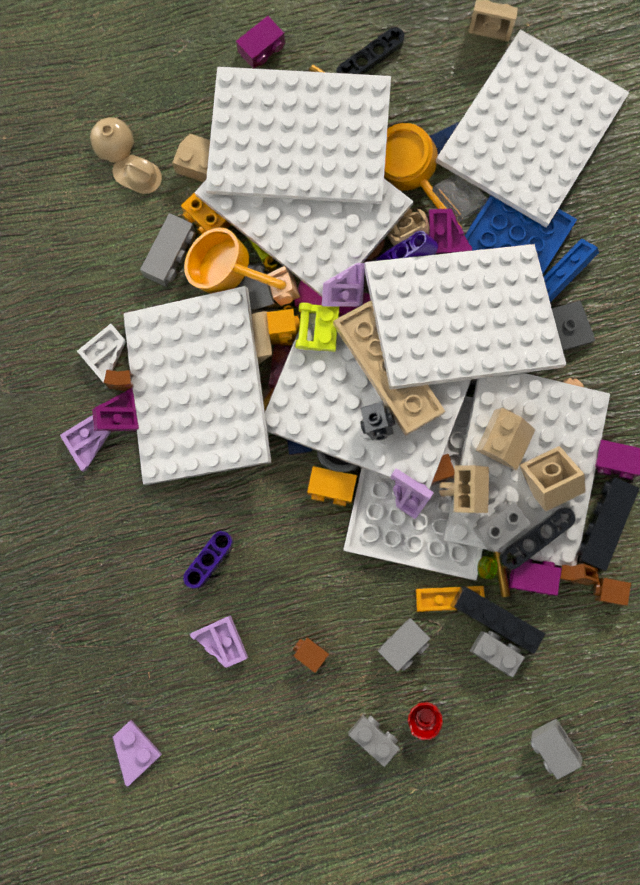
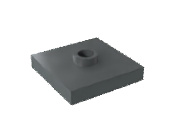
M581 300L552 308L563 351L596 341Z

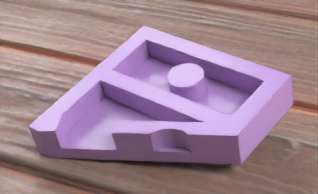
M356 263L323 283L322 306H362L365 263Z
M92 415L60 436L80 470L84 472L111 431H94Z
M396 468L391 475V479L395 480L393 491L396 496V507L416 519L434 492Z
M231 616L190 633L191 638L196 639L203 645L205 650L214 655L225 668L248 658Z
M132 720L113 736L124 782L128 787L162 754Z

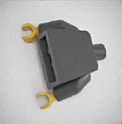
M268 256L264 263L257 262L248 265V268L267 275L277 269V264L268 265V263L274 260L273 257ZM245 276L236 287L246 286L248 288L251 314L263 311H280L279 308L282 307L273 299L270 285ZM287 305L283 308V310L293 309V307Z

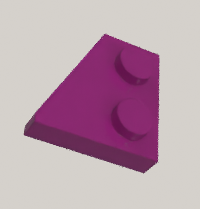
M429 209V236L438 243L436 254L472 251V247L469 245L452 209Z
M133 388L92 409L94 431H137L139 429Z

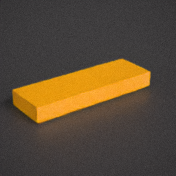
M484 586L467 587L485 598ZM461 587L416 589L417 612L456 610L450 605Z

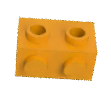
M195 193L181 205L183 210L182 216L186 221L194 223L198 227L197 231L200 235L214 228L227 229L231 226L228 221L200 200Z
M293 309L266 312L271 345H292L299 331V315L294 316Z

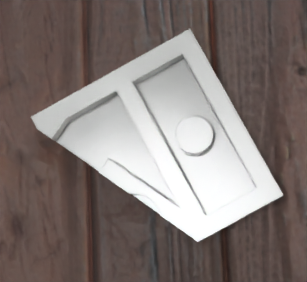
M110 324L77 352L101 381L104 382L106 370L113 371L126 341L114 326Z

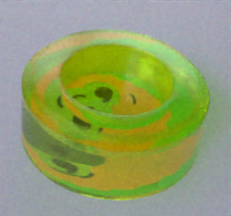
M483 556L478 562V575L484 579H493L498 570L497 561L494 557Z

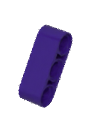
M417 231L379 256L376 261L435 255L438 250V243L424 231Z
M216 532L186 570L183 580L188 587L194 589L201 588L232 549L233 538L227 532ZM221 536L228 538V545L224 548L217 546V540ZM207 554H212L215 558L211 566H205L203 563V558ZM193 572H198L201 577L200 582L196 585L191 584L189 580Z

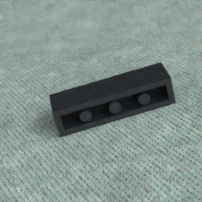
M615 477L604 482L600 491L603 494L600 502L597 501L594 505L592 514L595 515L592 522H588L584 530L585 540L583 543H580L576 555H578L577 562L597 568L599 572L607 571L640 489L639 487Z
M467 587L460 588L450 605L452 608L529 653H536L545 636L544 632Z

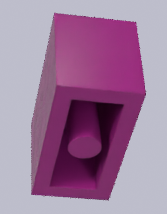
M267 16L236 41L237 52L255 69L258 65H263L273 53H278L284 47L285 35L275 22Z
M600 440L595 470L601 475H611V473L618 474L621 479L633 480V478L640 476V448Z
M528 559L518 568L511 569L509 588L552 596L558 595L561 568L555 567V563L543 561L541 564L532 563L533 559Z

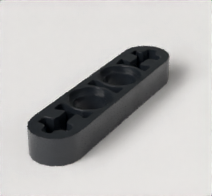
M398 27L388 29L337 67L336 73L344 71L345 73L349 72V74L364 75L403 46L405 37L403 30ZM391 36H393V37H395V38L398 36V37H399L398 41H397L396 39H393V40L391 41ZM381 46L384 52L382 54H375L373 48ZM359 58H365L368 64L359 66L356 61Z
M560 508L554 511L501 552L499 557L501 565L506 569L518 568L575 523V513L569 508ZM560 513L568 514L569 517L566 519L568 523L561 522L557 526L553 523L562 518ZM544 525H548L552 529V534L549 538H544L541 535V528ZM527 538L534 542V549L530 552L523 548V542ZM519 550V552L524 555L523 558L522 555H517L513 559L515 562L514 564L506 562V560L508 559L507 554L513 555Z

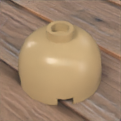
M108 117L97 122L91 130V145L100 159L115 163L124 160L130 155L132 145L134 146V138L125 122L118 118Z
M409 209L387 234L391 244L396 246L417 231H424L429 235V223L425 212L421 209H417L418 212H412Z

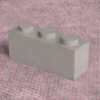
M169 213L140 269L144 277L166 287L169 281L172 282L177 273L176 268L179 263L184 261L186 256L185 250L188 244L191 245L196 236L192 223Z

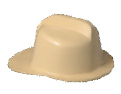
M129 155L124 160L116 162L113 167V177L122 186L138 193L150 194L158 189L162 181L159 168L147 159Z

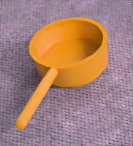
M400 123L387 129L384 179L402 191L412 190L421 186L437 209H448L428 182L437 166L436 158L438 153L433 140L421 127L414 124Z
M214 228L199 236L190 247L185 259L184 270L189 283L209 294L234 289L245 276L280 290L286 288L284 281L248 268L249 254L246 247L232 231L226 228Z

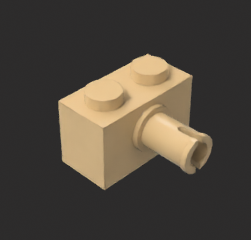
M455 466L454 482H441L439 488H448V490H439L442 497L454 496V512L488 513L489 467Z

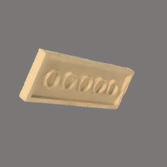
M372 300L333 321V326L388 410L392 412L394 419L405 436L445 413L444 408L428 384L390 390Z

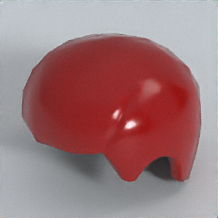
M429 702L415 705L408 716L411 734L420 740H431L437 736L443 725V717L439 708Z

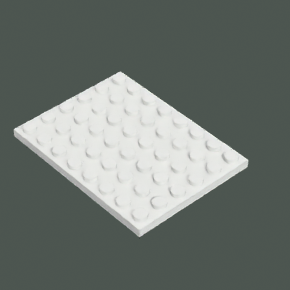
M520 30L436 158V163L547 228L629 92Z
M217 67L206 194L382 204L391 76Z
M385 179L382 204L206 194V180L195 192V195L281 265L285 266L321 297L323 294V283L352 265L363 263L413 205V201Z
M535 244L365 262V275L372 300L390 390L563 368L566 365Z
M246 286L124 313L129 366L133 374L131 382L134 384L133 393L139 425L137 436L143 484L150 485L271 463L248 288Z
M309 314L308 341H314L316 314ZM298 331L265 411L267 432L391 478L392 473L397 468L430 489L471 379L428 385L444 408L445 413L407 436H405L395 420V425L392 426L394 434L389 435L384 440H371L361 429L360 421L363 420L361 407L381 402L382 399L339 333L337 332L336 352L295 348L296 340H298L299 336Z
M526 373L478 378L459 466L489 467L488 513L454 512L453 496L444 540L487 549L473 530L477 526L476 522L484 515L490 516L494 513V508L499 503L515 501L531 524L496 551L501 553L557 509L569 508L575 513V523L530 559L541 562H553L559 566L577 565L578 555H576V552L582 540L596 469L595 463L599 443L602 438L610 394ZM504 408L522 417L536 429L520 464L560 446L584 473L586 492L545 511L534 498L520 465L517 471L477 452V446L494 410ZM560 513L562 518L553 523L556 526L561 522L568 523L566 520L569 517L568 514ZM544 525L541 528V535L544 538H549L552 534V529L548 525ZM529 538L525 539L523 548L528 552L534 549V542ZM519 550L518 552L513 554L514 556L522 555V557H524V555L521 554Z
M467 396L463 400L443 455L449 454L454 471L455 466L460 465L473 398ZM364 468L361 469L343 551L476 581L478 564L481 560L483 549L444 540L453 496L442 497L439 490H448V488H439L440 483L431 486L429 490L434 493L417 518L414 519L396 507V496L393 491L395 480ZM454 479L445 482H454Z

